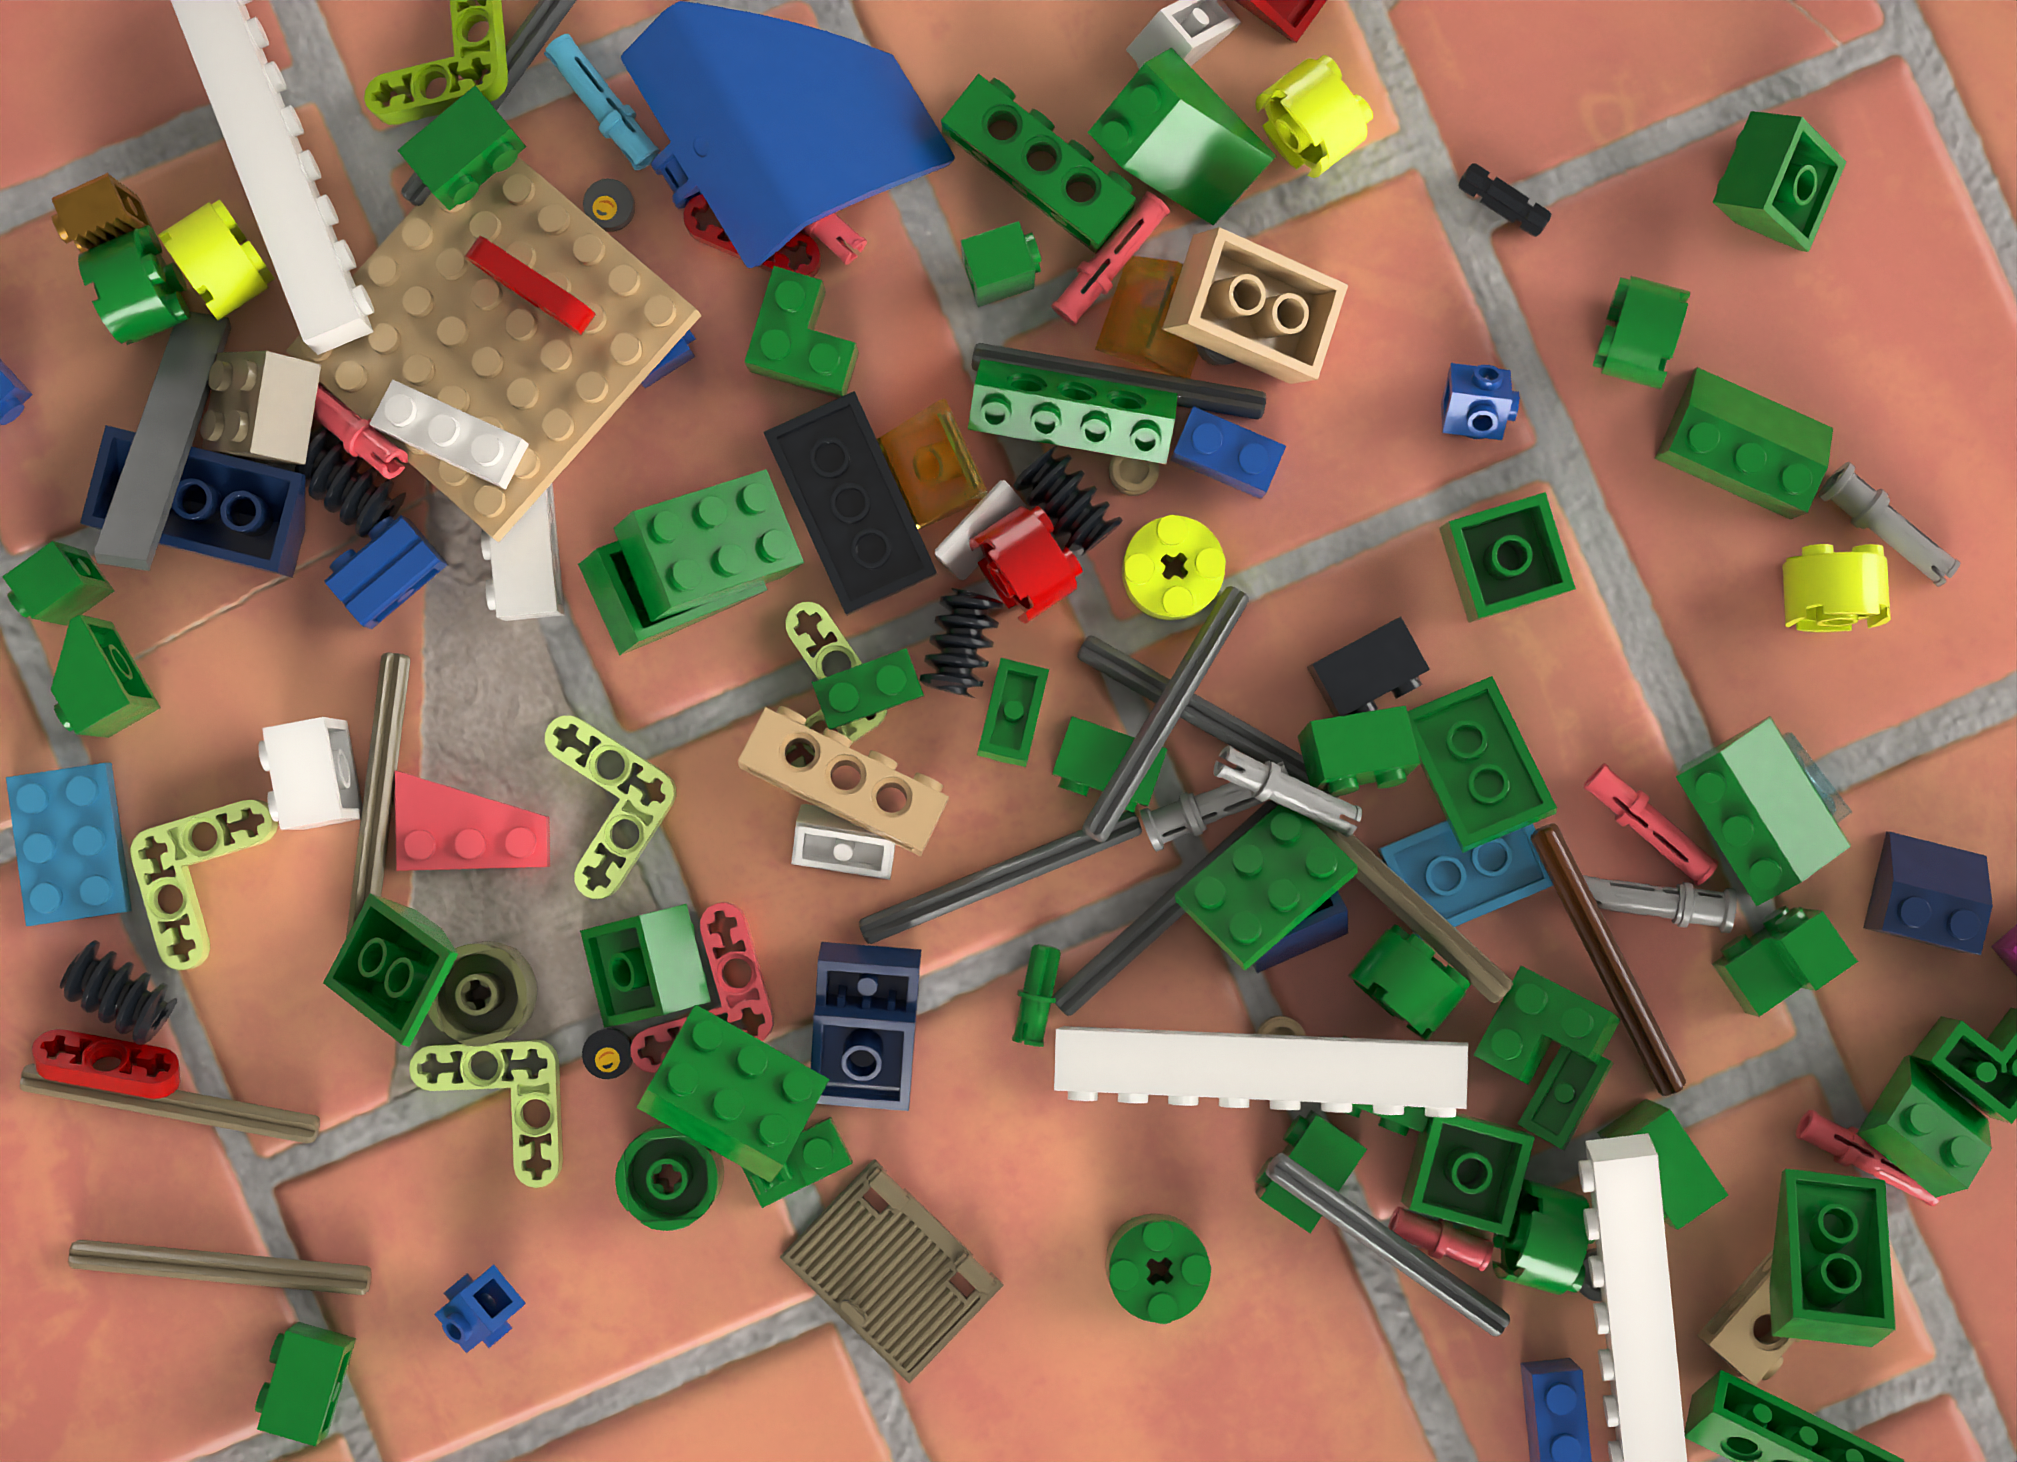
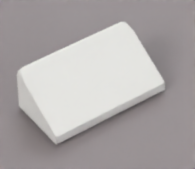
M1000 480L935 549L936 558L959 580L967 579L978 567L977 562L985 558L980 547L971 551L969 540L1017 507L1024 506L1027 508L1026 504L1005 480Z
M802 804L796 821L791 864L890 880L896 844L818 806Z

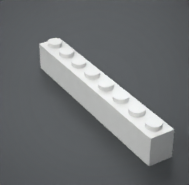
M171 0L303 342L319 355L373 333L374 331L367 316L374 313L373 305L363 285L356 286L350 270L357 267L355 259L344 239L338 241L332 225L339 223L338 216L329 197L326 194L320 196L315 184V180L321 178L320 170L309 150L302 151L297 136L304 134V130L294 108L291 105L287 107L284 105L280 92L287 89L285 81L274 61L268 63L262 49L269 46L268 38L258 18H250L245 5L252 2V0Z
M1062 1026L1056 1029L1054 1090L1068 1091V1100L1097 1101L1098 1092L1118 1093V1102L1148 1103V1095H1167L1168 1104L1194 1106L1199 1105V1097L1219 1098L1220 1107L1248 1108L1250 1099L1270 1100V1109L1300 1110L1301 1102H1321V1111L1336 1113L1352 1112V1104L1373 1105L1374 1114L1403 1115L1404 1106L1425 1107V1116L1456 1117V1108H1467V1042Z
M1649 1134L1585 1141L1587 1160L1579 1161L1578 1165L1583 1193L1591 1192L1592 1208L1584 1209L1583 1213L1588 1240H1596L1597 1255L1589 1256L1588 1262L1593 1288H1601L1602 1302L1593 1303L1597 1333L1598 1335L1605 1334L1607 1349L1598 1350V1358L1603 1381L1610 1380L1612 1395L1603 1396L1607 1426H1615L1616 1440L1608 1441L1610 1462H1687L1658 1155Z

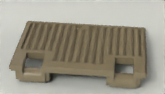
M873 1159L786 1249L780 1258L910 1383L1004 1284L992 1272L989 1274L973 1258V1254L905 1188L902 1189L886 1174L887 1170ZM871 1187L889 1204L881 1213L863 1197ZM957 1272L975 1287L967 1297L949 1281Z

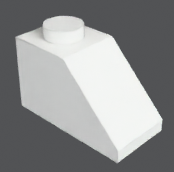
M1179 0L1159 10L1127 47L1126 51L1136 61L1139 69L1145 62L1170 48H1173L1191 67L1235 30L1241 21L1222 0Z

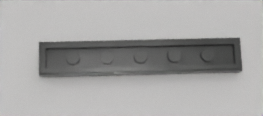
M190 312L191 318L173 326L94 550L97 563L146 571L150 570L211 390L208 381L210 369L216 361L217 353L224 351L231 331L229 317H223L218 321L214 315Z

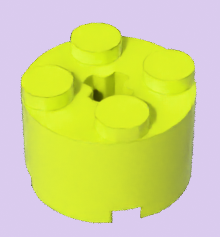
M1322 55L1317 60L1311 58L1303 60L1259 94L1255 101L1257 113L1265 108L1269 120L1262 127L1273 146L1295 169H1299L1304 164L1312 170L1307 176L1312 178L1320 176L1365 141L1367 138V123L1373 119V112L1369 104L1360 95H1353L1346 84L1341 80L1342 74L1338 65L1327 55Z
M220 199L213 204L208 202L158 234L170 255L194 289L204 299L207 307L218 321L269 288L267 284L275 280L249 240L241 246L239 245L247 238Z
M1168 515L1149 522L1134 535L1124 554L1122 580L1127 596L1141 612L1155 619L1168 621L1182 620L1201 612L1217 595L1223 583L1226 560L1219 541L1206 526L1188 517ZM1164 558L1169 562L1176 558L1181 560L1183 565L1180 571L1185 577L1181 579L1175 575L1170 580L1164 578L1162 573L1165 570V565L1161 560Z
M1829 544L1808 545L1802 547L1801 556L1786 558V562L1782 565L1786 627L1789 628L1796 624V630L1842 632L1852 631V624L1858 623L1862 619H1867L1868 628L1877 627L1890 621L1888 565L1882 545H1859L1853 547L1852 552H1833V545Z

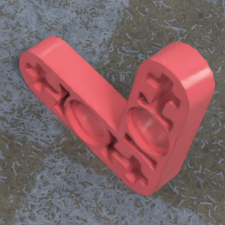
M729 902L716 903L707 908L700 920V932L722 1005L707 1011L716 1016L727 1013V1022L731 1023L743 1018L745 1014L744 1008L751 1007L754 1014H763L765 1022L758 1026V1034L752 1035L763 1041L772 1032L774 1013L746 916L735 904ZM723 910L726 917H735L737 921V926L730 929L732 943L736 944L743 940L746 950L731 951L718 958L715 947L723 948L726 945L721 932L712 933L710 923L717 920L716 912ZM742 959L749 964L751 978L747 985L736 988L730 986L725 981L723 970L729 960ZM688 1016L650 1026L639 1032L633 1039L630 1047L631 1057L635 1065L643 1071L656 1073L669 1050L661 1054V1063H655L652 1056L644 1057L641 1048L648 1045L647 1036L654 1035L657 1043L672 1040L675 1036L670 1029L679 1027L680 1031ZM748 1028L741 1029L751 1035Z

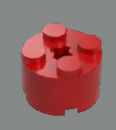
M1019 506L969 540L971 551L980 547L985 558L977 562L986 580L1008 609L1017 604L1024 611L1018 619L1025 624L1077 589L1076 577L1083 573L1082 567L1075 555L1067 547L1061 550L1050 533L1054 531V526L1048 515L1039 506H1035L1031 510L1024 506Z

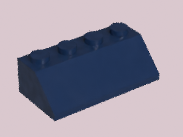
M105 425L80 524L102 530L136 432ZM191 446L158 545L293 578L305 533V475Z

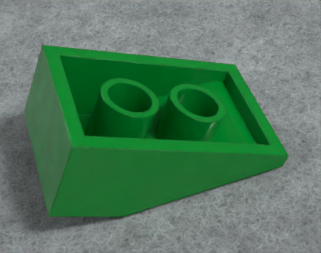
M1173 48L1145 62L1087 132L1122 169L1211 225H1215L1277 157Z
M618 540L596 548L578 564L619 656L669 636L767 591L766 585L763 584L651 622Z
M370 893L323 984L401 1045L410 1047L458 953L442 928L417 910Z
M1784 1169L1782 1171L1769 1283L1772 1336L1873 1347L1896 1330L1885 1180L1794 1169Z

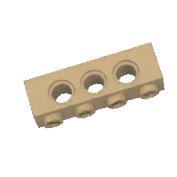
M779 706L777 712L767 707L764 708L738 760L740 769L921 857L948 802L949 796L941 793L943 788L941 783L921 773H916L912 779L896 771L898 763L879 752L871 750L867 757L849 748L852 741L834 730L825 728L823 734H820L804 726L807 719L789 708ZM798 743L810 746L815 753L813 761L803 768L790 765L785 758L788 749ZM840 766H851L859 772L860 782L853 789L841 790L832 783L831 775ZM886 788L899 789L906 798V804L897 812H886L877 803L876 798L878 794Z
M1773 1249L1697 1335L1741 1376L1755 1386L1761 1379L1767 1380L1779 1370L1784 1360L1782 1355L1794 1341L1800 1342L1804 1340L1772 1336L1771 1330L1763 1337L1754 1336L1753 1326L1755 1321L1762 1315H1771L1769 1283Z

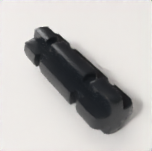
M1472 163L1467 168L1458 184L1460 190L1473 198L1478 194L1482 197L1480 203L1511 223L1518 220L1522 223L1519 228L1531 236L1537 237L1541 234L1552 215L1548 209L1537 202L1534 206L1527 203L1530 199L1528 196L1497 176L1494 180L1488 177L1490 172L1477 163Z

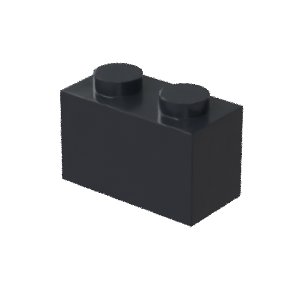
M1402 617L1387 623L1307 667L1333 717L1375 711L1378 709L1374 701L1375 699L1392 691L1395 699L1407 694L1422 685L1418 676L1430 670Z

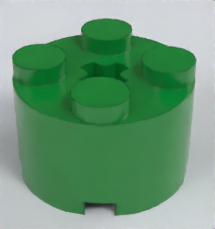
M149 225L140 229H134L90 248L78 256L79 270L84 285L86 286L94 282L98 299L92 301L106 328L121 344L126 342L129 345L141 341L191 318L189 308L180 294L187 290L184 277L174 262L166 265L160 254L162 253V247L159 239Z
M1630 276V279L1620 277L1606 320L1614 321L1615 325L1614 327L1605 326L1592 366L1601 368V374L1661 389L1667 372L1664 371L1667 360L1673 357L1691 292L1635 276Z
M1396 924L1383 932L1348 974V977L1353 979L1354 983L1391 1016H1396L1401 1021L1405 1020L1408 1023L1406 1027L1425 1041H1428L1466 995L1465 991L1471 985L1450 965L1444 966L1433 956L1436 952L1427 943L1413 933L1409 935Z
M660 1123L645 1130L625 1149L616 1168L615 1184L617 1195L624 1208L643 1225L660 1231L682 1229L702 1217L716 1200L723 1184L724 1165L720 1154L670 1126ZM667 1164H671L673 1171L680 1172L682 1176L674 1184V1187L670 1186L668 1178H660L659 1173L667 1167Z
M1524 1179L1509 1237L1496 1233L1493 1234L1494 1247L1501 1249V1263L1492 1260L1495 1275L1500 1279L1557 1295L1563 1294L1566 1291L1577 1293L1585 1279V1265L1583 1262L1588 1244L1595 1242V1240H1588L1585 1229L1583 1210L1590 1208L1587 1199L1576 1193Z
M1146 1214L1134 1217L1119 1227L1107 1247L1105 1268L1110 1287L1121 1306L1141 1320L1157 1324L1171 1323L1193 1311L1206 1294L1212 1270L1207 1251L1194 1231L1176 1217L1165 1214ZM1166 1257L1167 1259L1164 1264L1168 1269L1167 1273L1163 1276L1155 1273L1151 1278L1148 1277L1150 1270L1146 1265L1147 1262L1152 1258L1160 1262Z

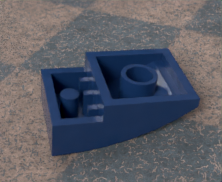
M821 942L813 1015L811 1069L830 1080L817 1104L909 1111L921 949Z

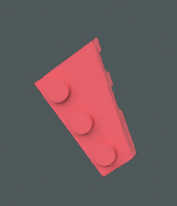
M395 771L396 871L550 867V821L548 816L422 779L408 773Z

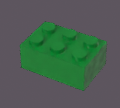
M767 469L632 511L614 527L651 622L781 579L804 563Z
M695 1004L636 1108L771 1183L786 1163L830 1079Z

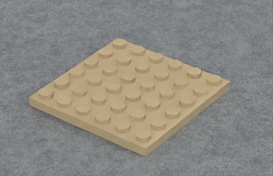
M517 156V159L509 168L496 172L480 185L478 192L472 199L466 203L456 205L450 211L431 192L425 202L420 206L416 205L352 276L356 286L363 285L373 305L374 313L367 315L374 331L373 333L319 355L303 342L300 334L286 352L294 358L321 364L319 382L348 408L367 421L368 419L372 420L393 379L526 441L529 445L505 490L380 432L408 454V462L487 534L497 542H500L702 315L694 306ZM480 235L494 243L593 310L596 316L584 333L579 335L469 262L464 256Z

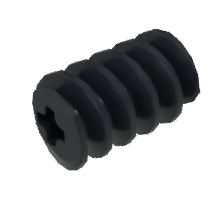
M325 429L309 442L305 465H296L294 472L305 475V487L309 486L308 492L310 497L317 501L325 499L324 506L326 510L331 513L340 511V521L348 526L356 524V534L362 538L369 537L368 533L376 524L389 516L393 518L405 500L406 492L392 500L389 495L394 482L388 479L376 487L373 483L378 475V470L372 467L363 474H360L358 470L363 458L357 456V458L352 457L348 461H344L342 458L346 450L344 449L343 442L338 443L331 449L328 448L327 445L332 437V433Z
M1056 445L1027 467L1017 477L1013 486L1017 491L1032 487L1033 489L1026 500L1027 504L1032 507L1045 502L1043 510L1050 520L1058 518L1052 532L1053 536L1057 538L1070 533L1071 536L1064 548L1067 547L1071 552L1083 549L1084 552L1081 555L1083 556L1111 534L1123 520L1121 517L1108 521L1103 519L1110 504L1108 501L1092 506L1090 501L1095 495L1097 488L1094 485L1079 490L1077 486L1085 473L1080 470L1067 475L1065 469L1072 457L1068 454L1054 459L1052 454L1057 448Z
M951 588V590L956 592V595L941 596L939 604L949 610L951 614L936 616L934 623L945 630L946 634L931 635L929 643L941 650V653L926 655L924 660L925 663L936 670V673L922 674L919 681L934 689L975 698L967 692V689L982 687L984 681L973 674L972 669L988 667L989 661L977 654V650L992 648L994 644L992 640L982 634V630L998 628L999 622L987 615V610L1002 609L1004 603L978 593Z
M94 940L74 958L67 968L60 983V988H64V997L69 1002H76L81 999V1007L87 1013H93L99 1009L98 1018L101 1022L105 1024L116 1020L115 1028L117 1032L127 1034L133 1031V1041L138 1045H144L151 1041L165 1024L177 1003V998L172 999L168 1003L164 1001L168 985L165 983L160 984L152 992L148 991L147 987L151 974L147 972L143 973L135 981H132L130 976L134 964L130 961L117 971L113 969L117 953L114 951H110L100 960L97 959L96 955L100 942Z

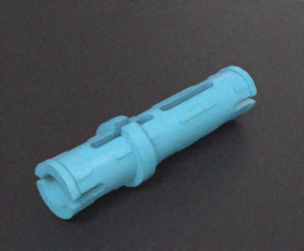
M563 34L554 39L546 47L544 54L551 60L600 123L598 130L601 134L615 142L632 164L634 170L638 171L650 165L660 152V149L654 145L636 122V113L628 104H622L599 72L578 48L570 34Z

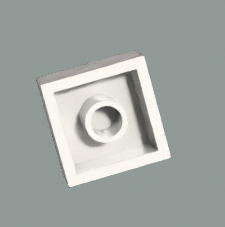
M319 717L262 728L264 740L259 741V757L265 771L270 770L273 791H269L267 795L268 808L273 821H279L280 830H306L361 819L362 800L347 720Z

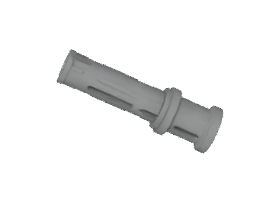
M1846 462L1836 470L1818 494L1822 500H1832L1852 517L1851 524L1856 528L1866 529L1868 527L1930 578L1937 587L1946 583L1945 574L1949 578L1954 575L1960 566V562L1951 557L1889 505L1890 498H1888V493L1883 489L1876 491L1854 473L1855 466L1850 462Z
M1279 762L1277 765L1281 767V772L1289 775L1284 762ZM1229 782L1194 796L1193 792L1189 794L1185 792L1179 795V800L1153 811L1144 808L1140 810V814L1151 844L1157 852L1164 849V843L1189 833H1193L1195 836L1203 834V831L1207 829V824L1264 802L1252 797L1251 790Z
M1583 875L1599 909L1672 919V923L1677 924L1678 927L1684 928L1689 923L1719 927L1722 933H1730L1733 928L1737 906V894L1733 888H1726L1723 892L1695 889L1693 884L1688 882L1678 884L1676 888L1660 887Z

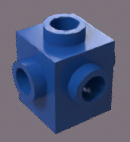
M1451 363L1441 401L1442 433L1463 435L1471 439L1488 438L1502 440L1507 421L1516 420L1519 408L1520 394L1519 391H1512L1511 371L1499 369L1492 365L1472 366Z
M492 1265L475 1280L467 1273L443 1294L449 1302L434 1315L442 1323L447 1337L454 1343L459 1344L467 1353L481 1341L490 1348L512 1329L507 1320L526 1303L496 1266Z

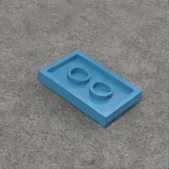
M99 763L6 777L26 926L132 911L112 763Z
M1447 820L1377 848L1382 861L1454 927L1554 886L1530 840L1531 835L1536 830L1533 824L1462 853ZM1412 930L1413 934H1415V935L1418 936L1420 939H1422L1419 935H1417V934Z

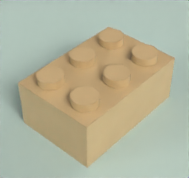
M1218 227L1193 234L1162 329L1289 384L1318 380L1348 284Z

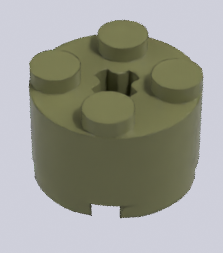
M482 941L455 948L458 956L428 1011L432 1023L442 1033L444 1032L450 1038L467 1046L489 1045L516 1033L532 1017L537 1000L536 978L528 961L516 948L499 942ZM480 983L482 987H489L491 991V996L486 998L485 1002L483 999H474L472 995V990L480 987Z

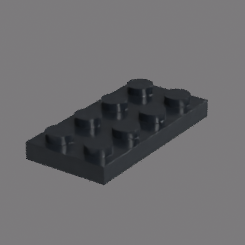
M855 391L763 432L847 616L938 575Z

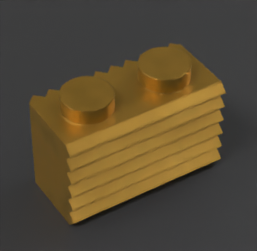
M108 173L52 197L53 205L57 211L56 214L52 215L56 231L66 244L73 241L81 253L134 229H140L147 225L153 229L138 195L131 191V189H128V187H125L124 184L122 185L121 182L119 183L115 177L113 178Z

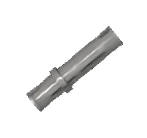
M1226 746L1220 752L1219 757L1236 764L1237 767L1233 769L1216 761L1213 771L1214 776L1222 777L1251 790L1252 797L1262 802L1270 799L1320 822L1346 837L1351 836L1357 829V826L1339 817L1343 814L1360 822L1362 817L1361 807L1352 805L1282 773L1281 767L1271 761L1263 764L1234 750L1231 746Z

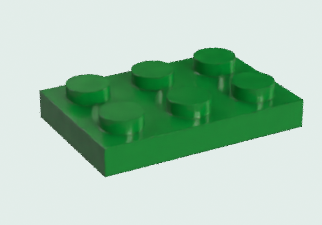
M1493 676L1407 711L1421 762L1420 765L1462 853L1556 814L1557 806Z
M1279 804L1175 893V899L1197 924L1245 971L1358 873V867L1307 816Z

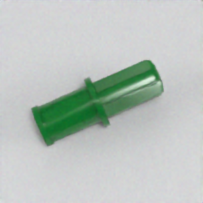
M1035 944L1031 949L1024 988L1017 991V995L1021 997L1015 1031L1012 1035V1041L1022 1043L1024 1041L1025 1045L1044 1046L1043 1040L1051 1003H1056V998L1052 995L1061 956L1060 950L1053 946Z

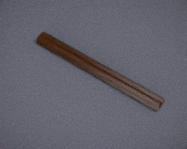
M1554 823L1538 828L1531 835L1530 840L1658 1093L1662 1096H1669L1681 1091L1686 1084V1079L1563 835Z

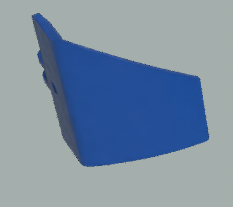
M679 1L666 8L621 55L624 66L670 140V143L651 162L653 170L657 175L664 176L674 193L671 199L678 209L685 208L692 198L703 194L748 268L761 265L807 225L881 192L947 167L955 160L953 152L895 57L887 52L831 32L756 13Z

